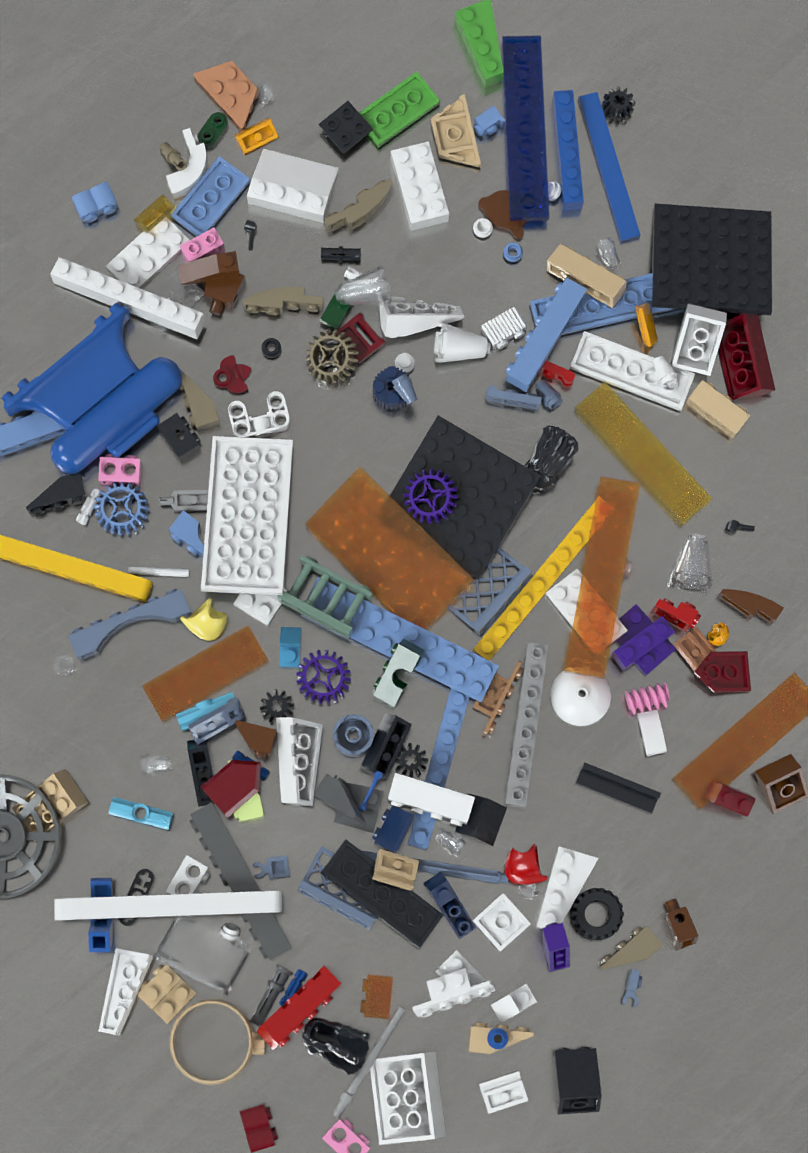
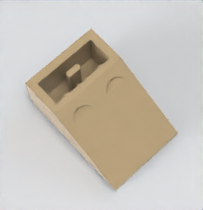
M66 769L53 773L37 786L52 803L59 824L89 803ZM31 791L23 799L30 802L36 793ZM42 800L35 810L41 818L44 832H49L54 829V823L46 804ZM19 803L12 807L16 815L24 808ZM29 814L23 820L25 828L28 832H38L35 820Z

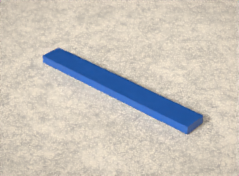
M598 92L579 96V104L620 240L624 242L639 238L641 236Z

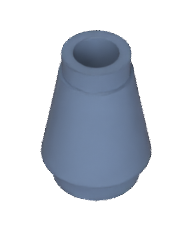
M406 374L392 381L394 384L393 388L407 405L418 400L411 378L407 377Z
M545 380L537 383L535 387L540 397H542L545 407L553 410L562 403V395Z

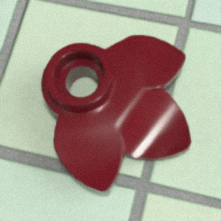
M234 355L227 356L221 361L220 369L214 373L213 381L219 388H227L232 393H243L248 390L244 381L250 375L251 367L244 364H236ZM221 376L227 377V380L224 382L219 379Z

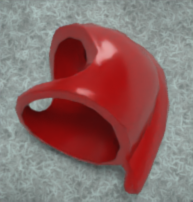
M533 844L524 853L517 851L513 847L511 848L505 862V874L511 882L516 884H532L548 879V876L541 874L536 844Z

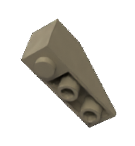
M181 371L182 384L180 390H185L186 396L183 397L185 407L191 409L192 415H189L191 426H196L197 432L220 425L214 402Z
M639 926L631 933L633 937L628 942L624 939L615 947L618 950L612 956L607 954L600 961L602 965L599 969L603 970L648 959L663 944L647 926L643 928Z

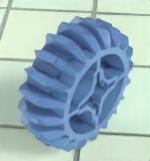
M113 482L114 488L111 489L109 485H106L107 492L100 491L103 498L96 497V501L100 504L94 505V508L100 511L96 512L95 516L101 517L98 523L100 525L104 524V530H108L111 527V534H114L116 529H118L119 535L123 534V530L128 535L130 534L129 528L137 531L136 524L144 525L140 519H147V515L142 512L149 511V508L144 506L148 504V500L143 499L145 493H139L140 488L138 486L132 490V483L125 487V483L121 482L120 487H118L117 483ZM118 494H128V496L125 495L122 499L113 497ZM134 498L138 503L136 514H133L130 510ZM108 502L114 507L110 518L106 516V505ZM116 504L118 506L124 505L127 512L125 510L123 512H119V509L116 506ZM122 517L131 519L124 523L115 522L116 520L118 521Z

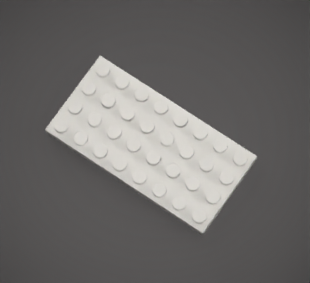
M213 436L201 591L283 595L293 440Z

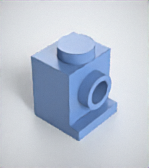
M493 105L475 118L474 130L479 136L492 135L498 130V127L500 129L504 128L505 119Z

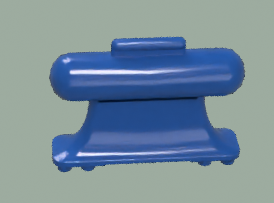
M118 302L110 307L109 311L112 314L107 319L100 315L94 321L96 327L93 332L39 377H35L31 382L26 378L22 379L17 384L20 390L15 395L8 391L1 398L4 401L5 413L10 417L21 411L34 410L49 416L66 430L65 433L55 440L50 450L53 464L64 473L75 474L82 471L106 450L114 457L121 456L159 424L160 419L153 410L173 395L182 384L181 369L169 358H155L142 369L135 365L123 339V328L130 319V310L126 305L121 306Z

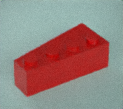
M323 966L313 978H310L297 993L290 997L283 1006L267 1019L256 1032L273 1050L278 1045L282 1048L290 1040L288 1035L293 1031L297 1034L305 1026L303 1021L307 1017L311 1020L319 1012L317 1008L321 1004L325 1007L333 999L331 994L341 983Z

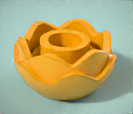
M725 623L714 624L712 631L707 634L708 641L713 646L723 645L728 640L730 632Z

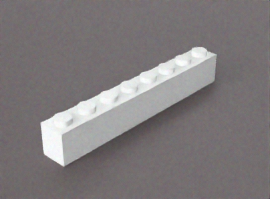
M60 257L50 273L56 285L110 306L117 302L121 306L126 305L133 315L198 339L206 323L202 312Z

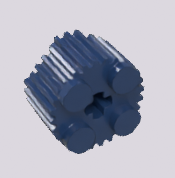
M389 366L384 371L381 370L377 377L375 376L373 395L374 399H376V404H379V407L382 406L383 410L385 408L386 410L390 408L391 411L393 409L397 410V408H405V405H407L395 390L389 391V387L394 386L392 381L406 374V371L403 372V369L399 370L398 367Z

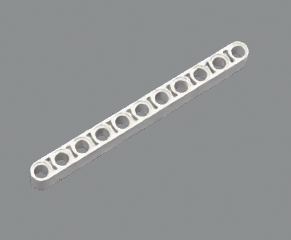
M282 891L54 899V920L282 912Z

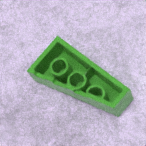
M483 0L455 11L454 22L484 88L501 82L504 71L491 0Z

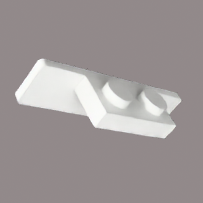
M464 968L426 981L431 1001L412 1008L418 1017H428L433 1012L449 1010L453 1005L459 1003L466 1004L471 999L477 997H487L496 989L491 981L472 986L468 971Z

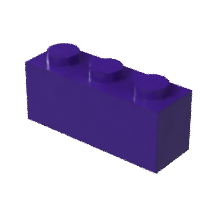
M662 616L613 651L611 655L624 671L669 639L675 632Z
M554 922L546 925L545 928H542L543 950L550 972L570 967V945L563 923L558 924Z

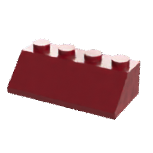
M741 314L727 320L718 350L728 394L732 402L759 397L775 391L759 316L755 314Z

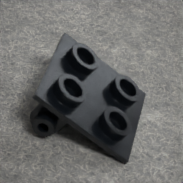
M346 101L318 124L323 130V135L326 138L329 136L343 154L373 130L349 101Z

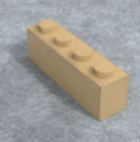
M560 243L547 260L548 272L564 281L566 277L585 287L588 295L611 308L616 305L626 292V280L622 276L615 275L608 271L606 267L592 262L587 256L576 253L571 247H566Z

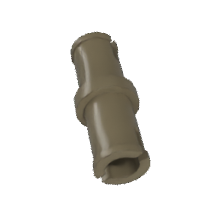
M163 142L159 146L161 148L159 149L160 153L165 156L168 163L173 164L180 171L187 167V160L168 142Z

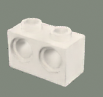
M186 855L166 892L171 895L179 894V887L186 884L190 888L188 894H199L200 892L197 889L200 884H205L210 876V873H208L209 868ZM194 866L200 868V874L196 878H192L189 875V870Z

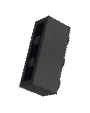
M385 714L374 736L373 744L367 751L359 769L372 776L376 771L382 773L381 779L387 780L412 724L397 715Z

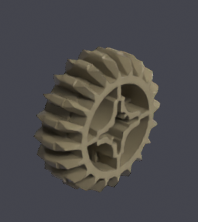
M327 329L325 335L321 331L319 332L320 339L317 336H313L315 343H308L312 348L305 351L307 354H310V357L305 358L306 361L311 362L307 367L308 369H313L311 374L314 376L318 375V380L324 379L326 383L332 380L333 383H337L339 378L341 381H344V374L351 376L349 369H356L352 363H357L358 359L353 357L359 353L352 349L357 345L355 343L350 344L352 338H346L345 332H341L339 335V330L335 329L332 334V331ZM331 340L340 342L338 346L335 345L333 348L325 345L326 342ZM344 349L346 353L345 362H343L341 359V355L344 352ZM319 350H321L323 355L320 361L318 360ZM329 352L334 353V354H333L334 360H331V359H330L331 356H330V353H329ZM331 364L339 368L334 372H326L324 370L325 367H329Z

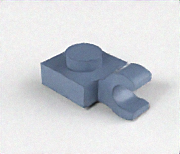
M630 969L622 1004H626L627 999L631 997L634 999L633 1007L638 1006L639 999L635 992L637 988L640 989L643 976H640V971Z

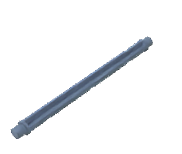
M361 850L376 862L378 853ZM412 858L419 860L417 869L419 872H429L432 874L441 872L445 876L476 879L498 884L500 882L508 883L506 874L501 873V871Z

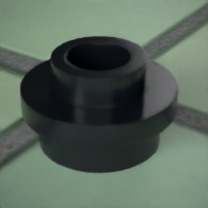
M274 338L266 339L261 346L262 353L268 358L277 357L281 352L280 342ZM274 346L275 350L269 351L268 347Z

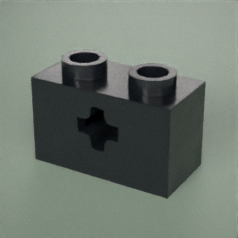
M175 413L157 425L174 454L182 462L200 450L198 443L201 440L195 432L191 434L187 428L190 425L184 416L180 418L178 413ZM180 433L181 435H183L184 439L181 440L180 438H178L177 434Z

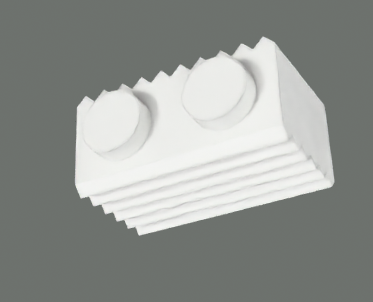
M515 306L481 326V332L487 338V342H490L492 350L497 347L498 349L504 348L509 344V340L521 338L526 334L525 331L527 330V324Z

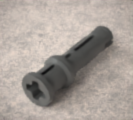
M279 964L275 966L277 969L271 980H268V988L253 1017L250 1019V1022L259 1027L263 1024L279 992L282 993L284 991V985L289 975L293 974L292 971Z

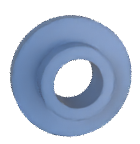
M509 243L505 246L503 255L507 261L517 262L522 258L523 249L517 243ZM514 250L517 254L512 256L509 252Z

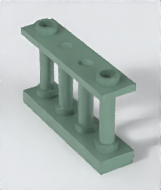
M301 555L299 558L300 564L304 567L290 591H283V595L277 596L278 601L350 639L353 634L350 622L363 599L366 598L369 601L373 599V594L370 592L371 589L363 584L359 586L317 564L318 561L310 556L306 558ZM313 570L322 576L308 600L303 602L297 598V593L310 571ZM330 579L339 584L326 609L320 611L315 608V602ZM349 589L357 595L344 618L339 621L333 618L332 613L345 590Z

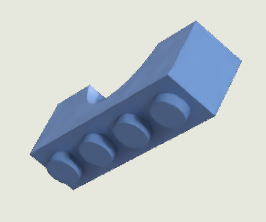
M183 510L169 528V532L172 534L170 537L178 544L183 542L187 545L186 549L196 556L198 553L203 557L204 545L199 539L200 523Z

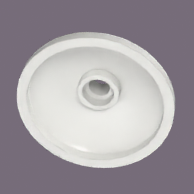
M582 665L572 666L562 671L554 680L550 691V700L555 713L563 721L574 726H588L596 723L606 714L611 702V690L606 678L596 669ZM581 690L584 691L586 694L585 697H580L578 695V692Z

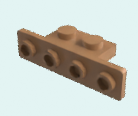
M518 661L509 680L495 674L482 703L476 700L473 706L474 709L490 716L482 733L485 737L487 733L492 734L497 724L494 722L497 714L501 716L506 706L503 704L506 696L510 698L514 686L511 684L514 678L519 679L523 668L520 667L521 661Z

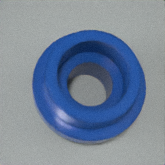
M501 1028L492 1029L487 1036L488 1044L494 1049L504 1048L508 1043L506 1031ZM497 1034L502 1037L499 1043L494 1041V1036Z

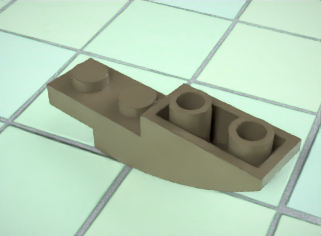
M382 180L371 189L365 188L356 195L357 204H349L344 210L327 215L326 219H324L327 231L330 232L344 224L351 230L370 218L390 195L393 189L392 180Z
M305 287L270 289L243 300V308L247 312L258 313L262 311L268 315L283 314L284 306L290 310L304 308L310 312H318V310H323L324 305L323 297L305 295Z

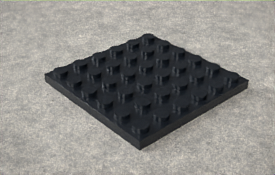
M654 203L652 307L686 310L687 305L692 304L720 312L771 315V211Z
M438 415L376 519L480 580L542 476ZM430 469H434L435 475L438 470L442 471L441 478L445 474L449 475V479L446 482L454 480L455 483L450 488L457 487L458 491L453 492L452 495H458L459 498L452 499V502L456 503L457 507L450 505L449 509L453 513L450 514L446 511V520L440 515L439 523L433 517L432 523L429 524L427 517L424 522H421V515L415 519L413 517L415 511L408 512V508L412 505H405L404 502L410 500V498L404 497V493H410L409 490L405 489V486L412 487L413 484L409 482V479L411 478L416 481V473L423 477L422 470H426L429 475ZM430 480L434 490L446 489L441 482ZM424 483L418 487L415 497L424 492ZM430 491L426 498L430 499L432 502L434 500L433 497H436V494H433ZM447 495L438 500V510L445 504ZM427 502L417 503V506L422 511L432 512Z

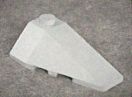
M379 297L381 329L384 335L390 338L418 333L438 327L440 323L448 324L462 320L465 316L461 307L457 305L443 303L428 305L423 303V300H416V303L406 302L403 297Z

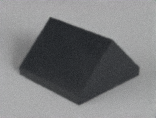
M468 794L475 797L467 825L457 826L455 832L494 846L507 807L491 799Z

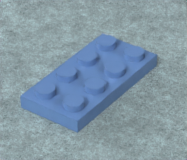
M219 156L174 210L171 218L195 236L203 234L214 227L249 184L250 178Z

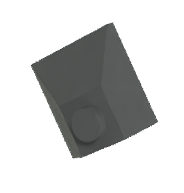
M345 782L344 785L351 790L359 807L363 803L370 787ZM374 789L366 804L367 809L363 812L361 811L366 822L364 827L338 811L336 812L334 822L373 833L384 791Z

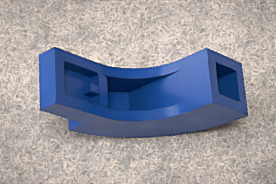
M91 878V898L114 897L112 878ZM114 918L91 919L88 932L89 952H110Z

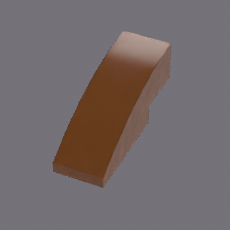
M722 589L718 594L721 599L750 619L757 613L771 624L775 622L784 607L770 599L747 591Z

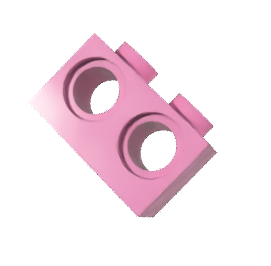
M215 228L180 245L181 253L187 263L225 252L224 243Z
M111 454L100 457L98 481L100 485H113V482H116L120 486V483L124 482L125 486L132 483L135 487H141L142 462L140 459H137V456L127 455L125 458H117ZM108 466H115L116 469L113 473L108 474L105 472ZM130 466L136 468L133 474L125 473L126 469Z
M339 1119L322 1137L337 1153H351L349 1147L352 1143L361 1145L362 1150L360 1153H367L370 1150L368 1146L370 1141L364 1135L360 1134L358 1136L352 1131L355 1127L347 1119L344 1121ZM337 1128H343L346 1131V1137L343 1140L335 1138L334 1131Z

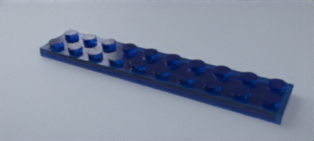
M502 36L510 221L549 220L541 36Z

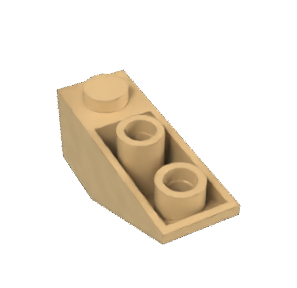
M475 1022V1027L470 1026L468 1052L491 1054L501 1050L494 1049L488 1044L487 1036L493 1028H488L486 1023ZM496 1025V1028L505 1030L508 1035V1043L505 1047L534 1036V1033L529 1032V1028L517 1027V1031L508 1030L509 1026ZM499 1034L495 1035L494 1041L496 1043L501 1042L502 1037Z

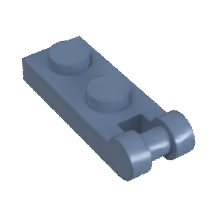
M493 385L487 388L485 395L486 400L489 402L537 410L540 409L542 397H538L535 393L519 394L518 391L512 389L500 391Z
M238 698L229 699L227 704L188 725L197 745L232 726L236 720L241 721L245 718L243 709H240L241 704Z

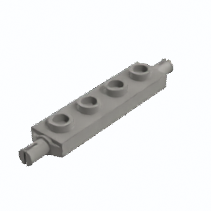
M173 490L171 497H159V505H172L174 512H182L183 510L185 512L207 511L208 490Z

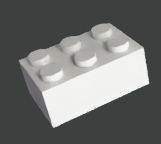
M688 304L673 353L672 367L710 376L726 325L727 313Z

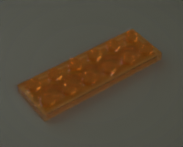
M246 626L142 685L163 722L269 660L250 627Z

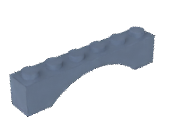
M172 589L166 592V596L161 598L158 596L147 600L148 603L141 606L140 604L133 605L128 608L129 611L122 614L121 612L113 613L105 621H102V619L96 620L91 623L90 627L85 629L79 627L72 630V634L68 635L77 659L80 661L97 654L105 641L114 632L131 622L143 619H162L176 622L181 620V616H190L192 613L182 589Z

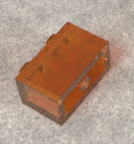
M368 975V979H363L362 991H366V1000H361L360 1012L364 1013V1017L389 1019L393 977Z

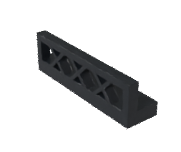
M585 762L575 783L650 814L653 813L656 802L661 795L658 791Z

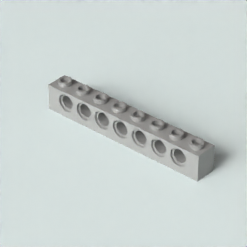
M528 642L526 647L504 806L523 809L526 807L548 645Z

